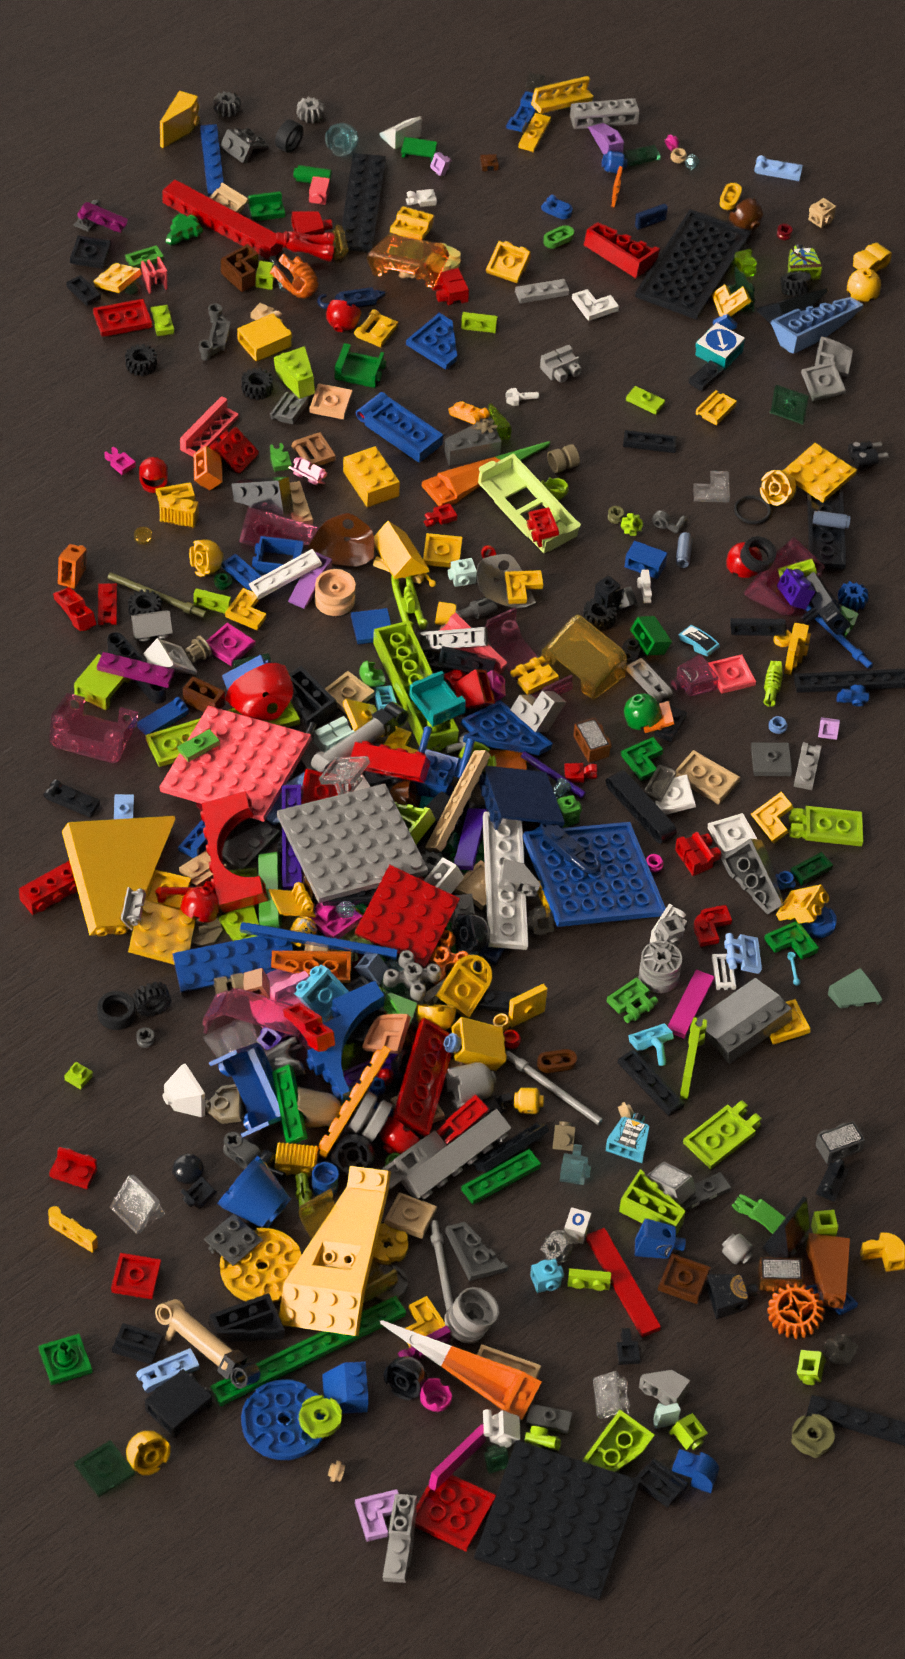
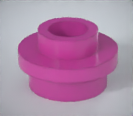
M668 135L667 139H665L668 149L672 151L679 148L677 137Z
M651 854L646 858L651 872L662 870L663 860L659 855Z

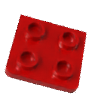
M234 427L229 432L227 430L219 436L221 440L219 442L215 441L209 447L217 452L236 473H241L259 454L258 449L237 427Z

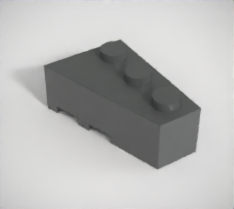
M474 424L446 438L444 454L449 466L499 456L501 440L497 430L493 429V433L486 430L482 434L481 430H475L477 425Z

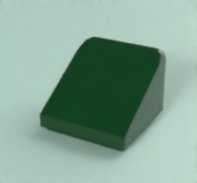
M456 831L450 834L446 847L442 852L457 853L461 836Z

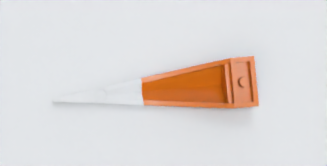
M380 1321L383 1326L501 1410L519 1416L520 1420L523 1419L542 1381L523 1371L391 1323Z

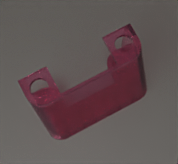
M67 693L52 713L49 735L50 743L58 749L109 763L118 762L137 724L138 712L120 707L118 723L83 714L85 697ZM76 700L79 703V708L72 707L70 701ZM125 714L131 716L127 722L123 718Z

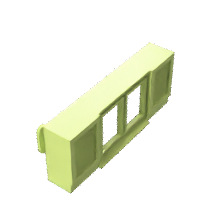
M514 453L498 462L490 461L479 468L478 483L532 542V530H528L527 522L521 515L540 504H543L545 508H550L559 529V536L542 539V547L539 549L543 553L550 552L577 537L581 526L580 522L576 521ZM527 487L537 499L516 510L506 498Z

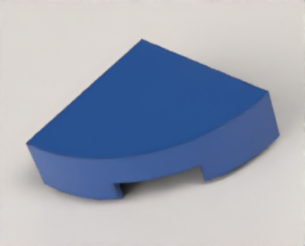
M728 314L713 320V325L718 323L729 330L737 328V323Z

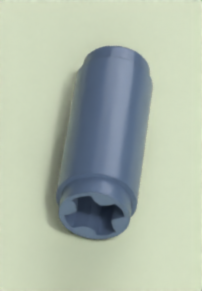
M814 511L813 524L845 529L849 528L850 516L825 511Z
M687 532L681 533L678 538L676 565L680 568L688 567L691 558L693 538Z

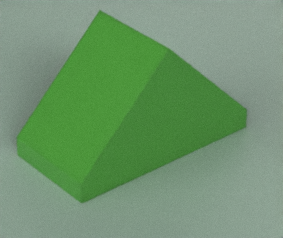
M388 993L384 1000L383 1008L387 1014H408L411 1017L410 1026L417 1003L396 994Z

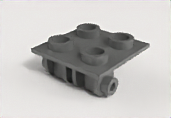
M232 1214L204 1238L210 1245L208 1250L212 1254L215 1252L219 1253L232 1266L237 1264L263 1241L235 1214Z

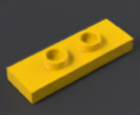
M535 113L519 142L518 148L534 152L550 123L551 117Z

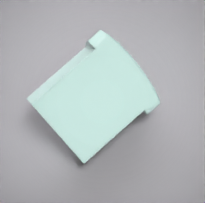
M661 1403L657 1405L653 1418L655 1428L670 1426L679 1421L680 1407L678 1403L667 1406Z

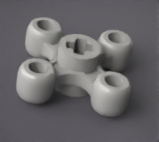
M402 951L398 962L404 970L397 972L394 969H388L384 973L383 983L389 988L402 983L406 988L410 989L412 1000L422 1001L426 995V987L420 982L423 980L432 983L437 982L441 977V968L436 964H430L427 968L422 969L419 964L414 963L415 956L411 951Z

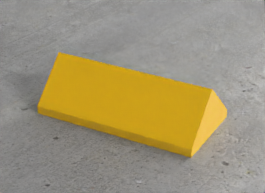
M387 521L374 536V547L393 578L398 579L429 572V568L406 532L390 521Z

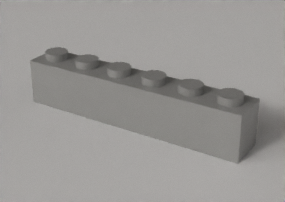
M495 1109L407 1175L401 1181L402 1185L411 1197L426 1199L433 1193L432 1188L435 1186L438 1188L442 1187L448 1182L446 1179L452 1174L455 1177L463 1171L462 1166L464 1164L471 1165L478 1159L476 1155L480 1152L483 1154L487 1153L493 1148L492 1143L496 1140L500 1143L507 1138V1132L511 1129L510 1125L500 1112Z

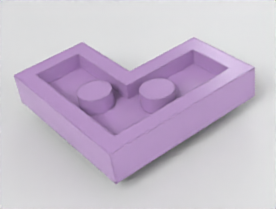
M397 1489L355 1499L356 1509L367 1542L388 1537L383 1517L392 1514L394 1496L398 1494Z

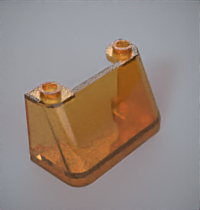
M392 233L388 234L369 252L367 261L373 275L381 277L382 273L392 269L414 274L417 280L422 278L426 281L425 285L427 287L434 288L450 255L446 246L442 243H433Z

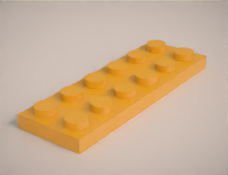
M384 1045L381 1050L377 1049L370 1062L372 1066H366L360 1078L361 1084L356 1083L349 1096L351 1098L350 1102L347 1100L344 1102L339 1112L340 1118L335 1117L329 1127V1136L324 1135L318 1146L320 1150L319 1157L326 1160L334 1143L340 1137L387 1060L391 1051L390 1048Z

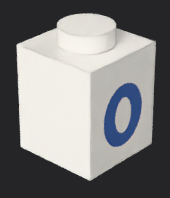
M571 1207L564 1228L563 1238L573 1243L583 1244L590 1225L591 1213Z

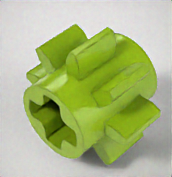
M628 513L627 517L622 518L621 527L624 530V534L636 536L638 531H642L643 522L640 519V515Z

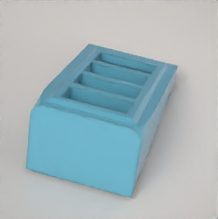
M392 686L373 688L377 711L381 708L384 710L385 706L390 702L397 703Z

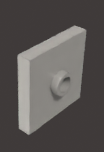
M834 361L805 368L801 371L812 401L845 394L846 392Z

